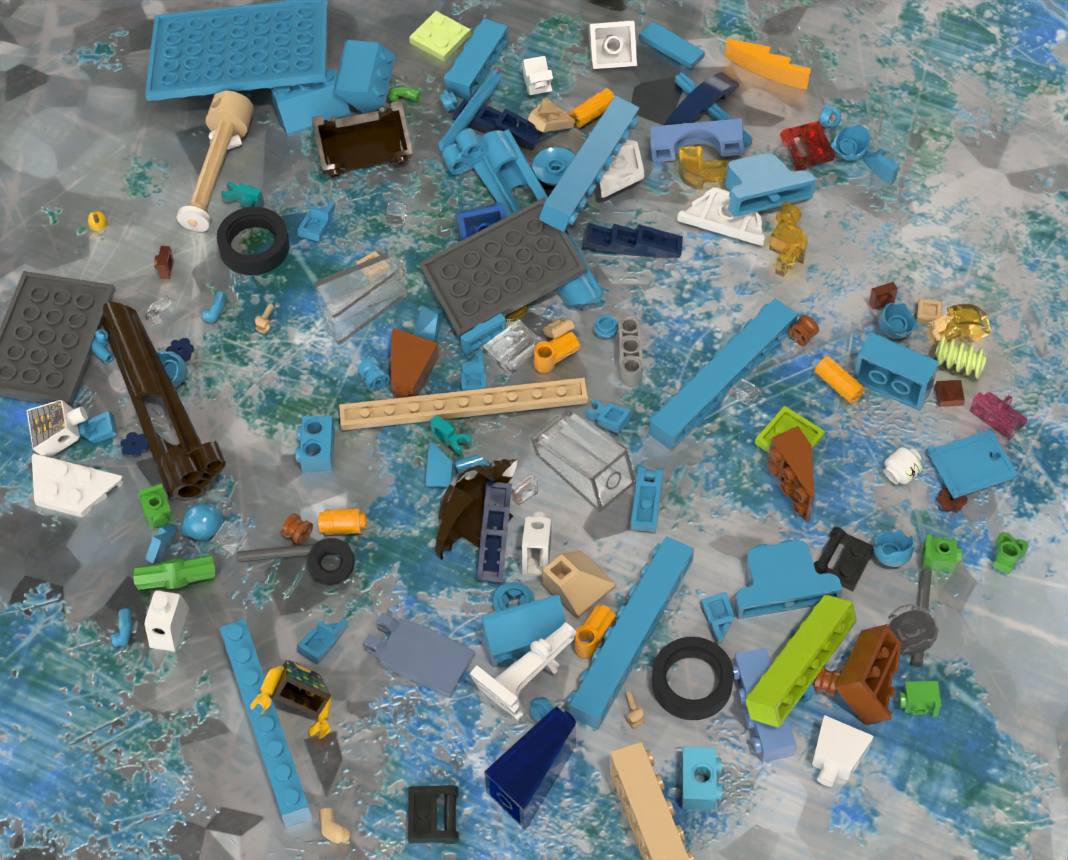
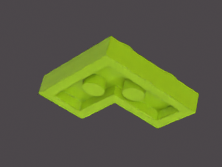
M783 406L757 436L755 445L769 453L772 437L799 426L810 442L813 451L825 437L826 431L788 407Z

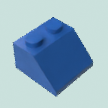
M498 202L455 211L460 240L462 241L506 218L504 205Z

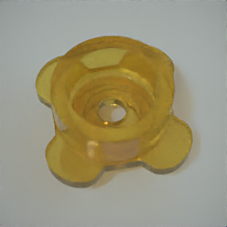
M790 202L782 203L780 213L776 214V220L787 225L788 229H794L802 216V212L797 206L791 205Z

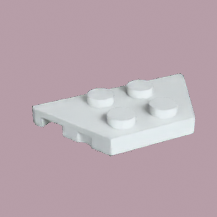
M627 140L626 143L621 142L623 146L618 156L613 155L614 160L609 170L604 169L606 172L599 184L601 197H606L644 179V168L637 141Z
M713 187L703 197L692 202V207L688 210L678 213L677 221L760 246L764 245L765 237L762 232V221L759 211L733 217L728 211L729 191Z
M34 453L32 455L33 490L36 506L84 517L96 504L101 503L107 498L106 493L116 485L120 487L124 482L123 477L120 475Z

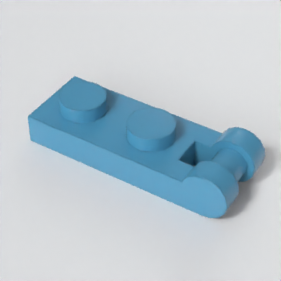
M638 466L631 530L656 532L664 469L647 470L646 467ZM645 479L654 480V482H646Z

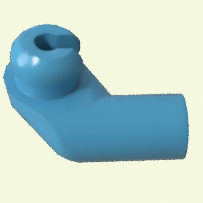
M216 292L211 310H203L202 319L204 322L215 323L218 321L227 299L225 292Z
M99 329L95 333L92 352L105 364H110L114 359V354L107 349L109 335L107 331Z
M472 455L454 461L457 473H461L469 467L476 465L489 466L490 462L481 456Z
M121 609L118 613L120 633H113L111 635L114 647H124L129 643L133 626L132 613L129 609Z

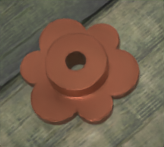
M945 487L941 490V495L937 497V501L941 503V507L945 511H952L953 509L960 511L962 506L967 503L968 498L963 495L954 499L948 488Z

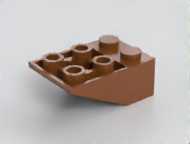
M799 426L772 437L767 468L770 474L776 476L780 482L783 494L785 496L788 495L792 500L795 512L799 516L801 515L807 523L810 521L814 501L812 447Z

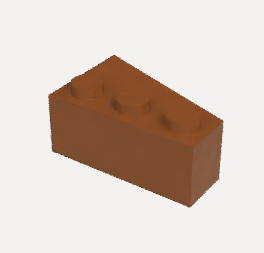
M887 624L861 630L835 685V689L865 725L891 720L892 712L888 710L890 697H893L895 693V688L891 687L893 674L898 672L901 642Z

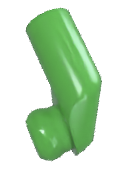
M406 86L392 87L389 89L387 99L391 102L399 101L400 96L418 102L421 98V91Z

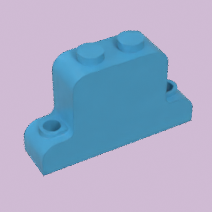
M763 153L730 161L725 179V186L731 191L729 193L728 211L733 217L811 199L813 198L817 179L808 171H790L777 156L771 153Z
M784 540L778 544H760L748 552L746 573L750 586L738 591L735 612L737 619H744L814 607L824 595L841 599L843 589L840 579L836 575L831 573L818 574L815 571L809 547L805 542L800 540Z

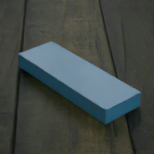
M653 21L639 33L641 41L689 69H692L704 58L705 51Z

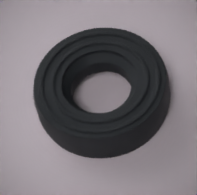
M322 539L309 552L308 568L312 576L323 584L335 585L342 583L351 575L354 569L355 558L352 549L340 539ZM328 552H336L341 557V564L334 571L325 570L321 565L322 557Z

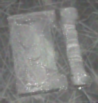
M518 319L482 346L483 353L511 376L517 372V368L534 355L535 346L540 342H545V340L534 334ZM529 343L531 344V346H529L527 349H525L523 352L517 355L514 359L508 360L517 352H519L522 348H524L526 345H528Z

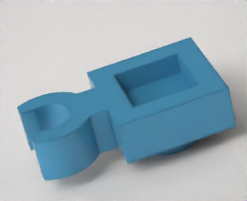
M592 400V406L596 410L585 409L588 419L597 420L598 426L618 434L632 418L631 410L611 402L605 407L601 401Z

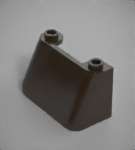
M402 101L391 102V107L387 108L386 111H384V107H381L379 111L338 119H335L333 116L330 117V121L324 120L323 115L312 117V127L323 174H328V177L333 178L342 175L341 172L393 162L396 165L408 163L409 159L413 156Z

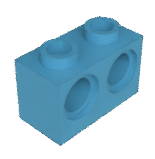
M302 416V426L297 427V439L301 443L300 447H296V462H300L302 472L332 471L335 435L332 416Z

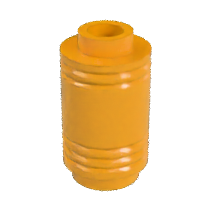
M361 508L324 510V512L319 513L318 517L320 533H325V535L362 534L363 528H367V515L362 513Z

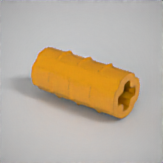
M606 88L571 110L569 115L576 120L574 125L581 128L603 114L615 97L612 91Z
M825 357L816 366L814 372L849 403H855L865 392L866 388L831 357Z

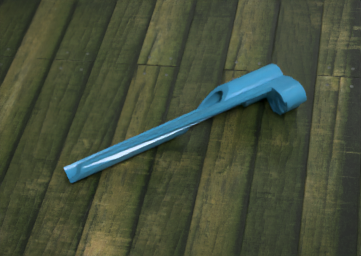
M465 129L457 135V144L447 146L442 152V157L452 174L459 175L474 168L497 203L500 202L504 205L507 217L521 210L511 192L515 186H529L538 200L542 198L548 199L547 194L509 129L505 131H491L482 136L477 135L473 129ZM566 229L565 233L588 272L557 288V290L569 307L591 303L599 304L603 291Z

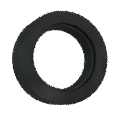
M264 207L239 209L228 215L221 222L217 230V244L221 259L229 269L239 274L260 275L270 272L285 260L289 252L290 243L284 220L276 212ZM251 227L266 228L276 236L273 245L260 254L244 255L236 252L231 247V242L235 235Z
M701 637L676 639L663 647L654 661L652 672L654 696L661 707L675 717L684 720L709 718L722 710L731 696L734 679L733 665L727 653L719 645ZM683 658H699L713 666L718 674L719 684L714 692L705 698L696 700L686 699L677 695L668 685L666 674L669 668Z

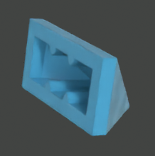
M422 306L413 335L436 342L445 315L444 309Z

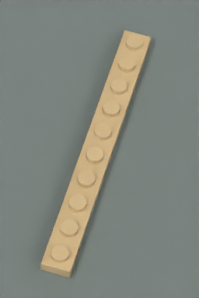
M585 378L340 404L339 410L341 429L343 431L430 421L436 415L442 419L587 404L588 396Z

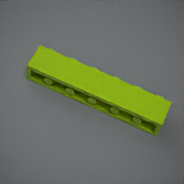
M824 595L820 602L814 606L811 614L801 623L795 635L788 640L786 647L780 655L776 656L771 667L761 676L755 688L748 693L746 706L748 707L751 720L778 728L782 725L857 622L852 601Z

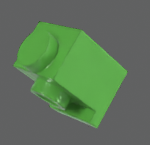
M162 483L137 491L149 528L161 527L174 521Z
M927 534L923 545L922 569L953 573L956 563L960 564L962 558V548H957V540L932 537V534Z
M938 681L905 682L903 691L898 693L899 708H904V713L924 715L931 712L932 717H938L941 708Z

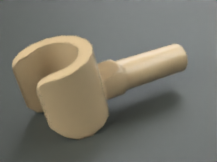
M268 304L262 316L255 318V329L263 334H266L271 327V321L267 319L274 307L272 304Z
M627 691L625 694L631 712L626 714L629 725L632 728H636L644 723L643 711L636 705L632 691Z

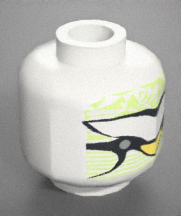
M900 447L885 459L884 473L894 484H908L921 473L922 465L920 461L922 457L913 448L909 450L908 448Z

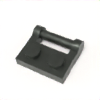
M833 527L829 534L830 540L818 561L814 562L815 571L818 574L831 573L836 575L840 579L841 586L853 592L874 553L873 545L847 534L843 529ZM839 543L845 545L846 548L834 570L828 568V564Z
M409 786V843L443 842L445 844H455L459 842V832L456 831V798L459 797V788L457 786ZM443 797L445 798V830H437V798Z

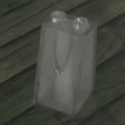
M394 250L314 282L319 311L338 345L343 344L407 296L406 286L408 285V280L404 273L407 271L404 260L398 258Z
M565 409L530 437L535 455L598 512H602L636 483L628 448L569 409Z

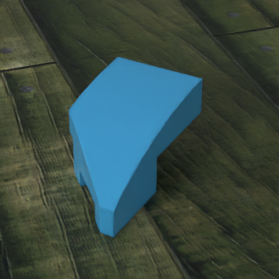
M879 149L874 153L867 151L863 156L866 164L878 177L892 185L897 179L899 165L884 156V149Z
M328 202V206L316 208V206L309 207L310 215H306L299 226L298 236L320 242L333 216L335 202Z
M482 350L475 353L476 357L473 360L462 364V373L460 374L462 391L487 388Z
M110 411L78 424L79 436L92 443L101 442L117 435L114 415Z
M429 442L425 486L448 488L452 482L453 463L434 442Z
M171 523L159 527L157 535L152 538L146 560L154 564L165 558L178 526Z
M726 592L701 599L700 601L717 644L722 643L735 617Z
M343 619L340 620V623L325 624L324 621L317 622V628L312 629L297 644V652L318 665L340 639L348 627V621Z

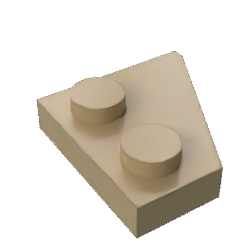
M543 98L542 103H539L536 109L531 111L528 118L535 125V128L541 132L573 128L576 121L547 98Z

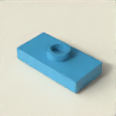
M500 313L484 323L477 324L472 330L461 336L462 351L469 355L506 333V318Z

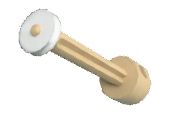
M225 90L216 93L213 97L205 121L211 131L215 130L191 201L188 206L179 208L176 216L177 222L187 230L193 232L209 230L212 220L207 213V207L231 137L239 134L241 138L246 135L254 113L253 104L242 94Z

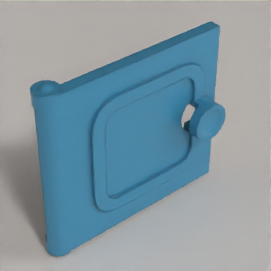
M992 429L936 448L930 446L926 450L954 499L1018 477L1017 471Z

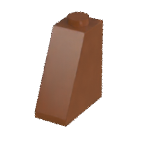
M393 328L391 341V385L394 395L398 398H404L420 394L439 358L438 343Z

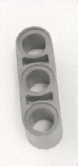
M626 315L619 321L620 379L625 386L635 387L641 383L643 373L641 323L637 317Z

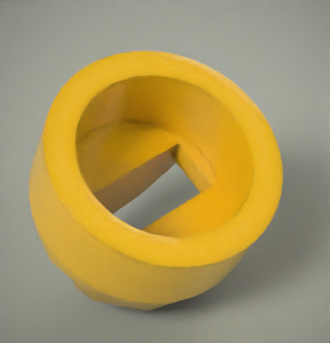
M96 211L88 215V224L91 230L101 231L107 227L108 222L103 212Z

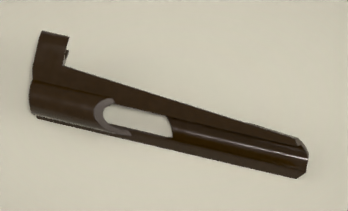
M106 302L103 305L104 318L102 324L105 331L108 332V340L169 499L177 498L181 500L200 498L206 493L205 486L211 483L226 466L220 446L216 440L215 442L201 443L136 310L121 303ZM151 395L163 399L180 444H170L157 434L142 396Z

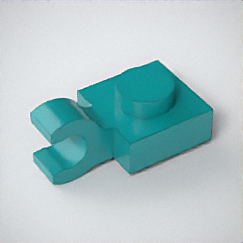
M228 182L227 188L231 192H221L222 199L228 202L239 200L240 204L244 207L264 206L262 190L243 183L237 186L233 182Z
M438 415L430 420L432 435L448 448L452 447L456 454H462V447L459 446L460 443H465L469 447L472 445L471 438L468 435L455 433V427L449 420H443Z

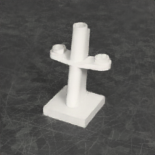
M565 622L546 639L540 638L538 642H532L530 644L531 650L496 678H492L479 666H476L470 675L482 693L516 720L520 721L526 714L518 699L520 691L543 669L552 675L558 672L557 668L560 665L554 658L574 640L577 632Z

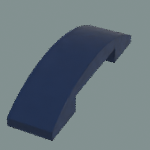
M723 72L713 75L698 85L677 106L664 125L695 123L720 98L725 100L739 87V83Z

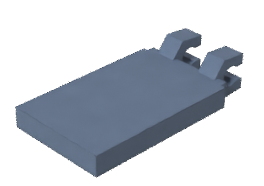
M382 613L377 620V624H379L378 629L390 636L386 643H384L380 638L369 634L364 642L366 646L365 651L377 656L380 659V666L451 698L472 662L475 650L406 618L397 621L394 617Z

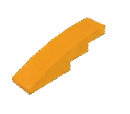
M727 38L726 58L764 78L807 90L811 68L791 65L790 57L770 54L771 47Z

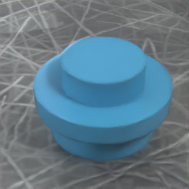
M444 90V93L439 96L447 112L450 110L455 111L454 105L458 104L453 92L448 93L447 90Z
M603 315L594 323V331L601 338H611L618 331V323L612 316Z
M545 697L535 698L530 702L532 717L543 724L548 723L555 713L552 703Z

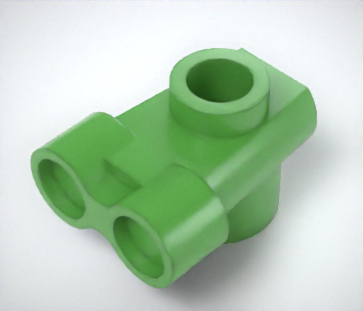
M1000 533L995 543L998 549L993 568L1010 574L1019 558L1025 556L1029 547L1028 543L1022 539H1014L1009 533Z

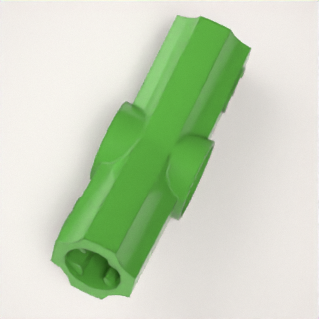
M204 555L186 560L184 558H175L163 561L161 564L137 566L134 568L133 575L134 584L138 590L157 587L175 589L187 586L190 582L216 577L212 555Z

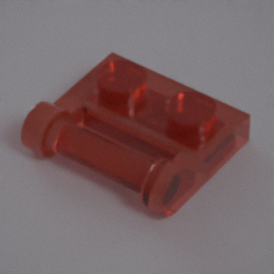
M819 121L788 128L780 133L782 142L786 143L794 160L793 165L796 171H804L807 167L834 161L835 154ZM799 137L808 156L802 157L794 138Z

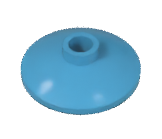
M560 147L544 149L533 160V172L540 181L550 185H557L575 158V155L571 151Z

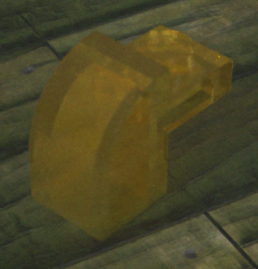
M702 146L679 147V175L686 185L694 189L703 190L704 182H725L726 160L703 161Z
M783 219L780 220L771 234L769 250L780 254L777 259L775 274L782 277L785 276L789 269L792 270L796 262L804 263L807 248V237L804 231Z
M972 304L950 306L946 308V315L930 322L934 342L937 345L943 335L946 336V343L952 338L955 339L959 336L972 343L991 334L987 314L978 306Z

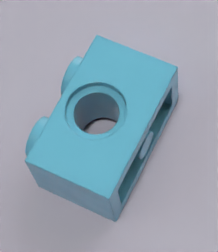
M683 747L682 809L715 810L716 801L722 800V784H717V774L721 775L722 758H716V748ZM698 775H704L709 780L706 782H700L695 777Z

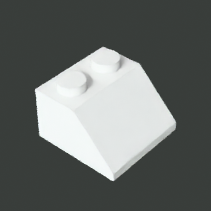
M633 20L588 23L593 69L637 66L635 25Z

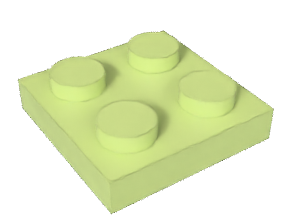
M435 11L409 37L410 44L445 62L471 36V31L462 24Z

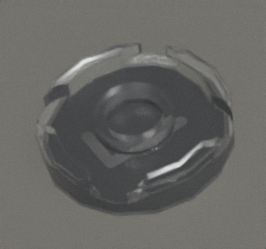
M914 604L897 608L889 615V619L885 623L900 640V654L916 655L925 652L935 643L939 632L936 618L932 612L925 607H918V605Z

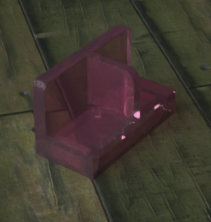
M979 392L973 398L970 412L1008 440L1027 423V418L1010 407L1013 399L1010 395L1002 401L991 392H987L985 395Z

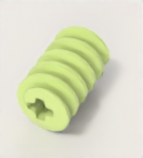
M945 335L941 337L934 355V359L937 358L939 366L946 361L947 369L950 370L956 364V372L958 373L965 367L967 376L974 370L976 379L981 377L988 354L984 356V348L982 347L975 353L973 344L965 350L964 341L956 347L955 339L952 338L947 344Z

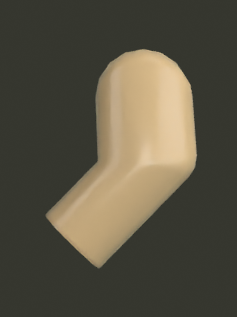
M321 809L322 835L337 844L348 842L351 836L350 830L334 822L333 809Z

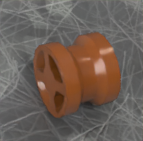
M802 315L797 320V324H793L788 329V333L794 342L805 346L810 342V337H814L819 333V327L811 317Z
M293 513L284 522L281 534L287 538L292 537L296 544L302 545L311 535L313 523L307 520L303 521L301 516Z
M824 666L816 677L814 684L815 692L824 691L827 692L828 696L834 697L835 685L841 671H829Z

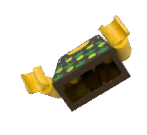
M286 660L283 666L279 665L270 669L260 688L261 693L253 700L250 708L253 710L258 703L263 707L261 715L264 714L271 705L272 701L269 696H272L280 702L317 717L318 721L309 728V735L314 736L319 731V739L326 736L330 732V725L326 719L329 718L332 695L321 676L317 672L290 660Z

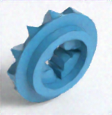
M509 582L496 590L493 596V607L496 612L516 607L515 605L509 606L508 597L514 601L519 599V605L533 602L535 597L532 590L525 584Z

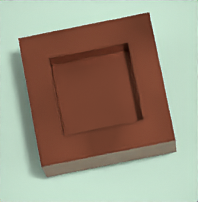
M161 246L159 255L155 256L154 267L158 269L160 279H170L174 264L173 254L170 246Z
M894 281L872 288L869 304L873 310L880 307L884 308L890 303H895L898 288Z
M961 380L936 381L935 390L939 407L964 405L965 398Z

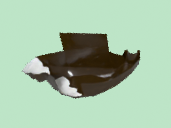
M517 459L494 460L489 466L476 465L469 467L449 484L440 500L438 510L440 529L437 535L435 552L441 560L443 559V551H451L452 544L461 537H464L480 549L486 481L509 483L515 472ZM509 513V520L514 516Z

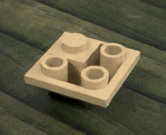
M582 551L560 554L542 569L543 585L553 595L559 594L561 602L577 618H580L616 587V583Z

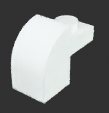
M541 56L523 60L521 65L529 95L551 92L550 82L553 76L552 71L548 70L546 57Z

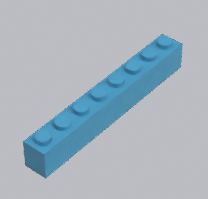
M615 95L544 203L539 220L562 232L566 230L569 224L574 225L579 215L577 211H583L588 201L586 197L591 198L597 187L595 183L600 184L606 172L604 169L609 170L614 160L612 156L617 157L623 146L621 142L626 143L631 134L629 129H635L639 118L636 117L639 107Z
M776 298L769 305L765 304L754 319L747 321L739 334H734L730 338L728 345L723 350L719 349L707 365L704 364L700 367L697 375L692 380L689 379L683 384L681 391L676 396L672 395L660 411H655L649 419V435L672 451L789 335L788 329L793 324H797L798 313Z
M667 536L662 544L658 543L652 553L653 560L650 565L646 563L642 569L641 581L638 585L634 584L628 596L630 600L626 606L622 605L616 616L618 621L614 627L610 626L604 637L606 642L602 648L598 647L592 657L593 664L591 668H586L583 671L579 681L581 683L577 691L573 690L568 698L567 705H569L570 717L596 730L599 729L691 566L694 548Z
M243 619L219 627L285 827L288 828L312 819L311 812L272 697L269 696L272 702L264 714L261 715L263 707L258 703L253 710L250 708L253 700L261 693L260 688L265 677L246 621Z

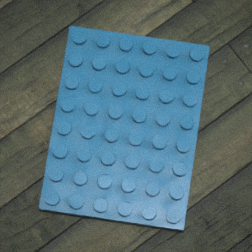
M288 0L155 15L145 90L147 101H161L197 95L206 96L225 90L251 91L260 88L296 86L298 84L326 81L328 0Z

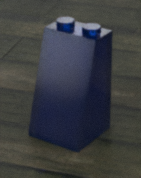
M556 706L484 771L486 793L524 830L529 827L576 747V720L568 711L565 710L563 712Z

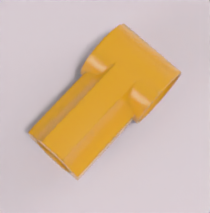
M566 332L550 342L538 343L534 348L533 366L535 370L540 373H549L554 369L556 363L580 350L577 337L573 332Z
M596 605L585 623L576 629L574 651L579 657L584 659L593 657L608 628L615 622L616 615L609 607ZM583 640H588V641H591V642H590V643H582L581 641H583Z

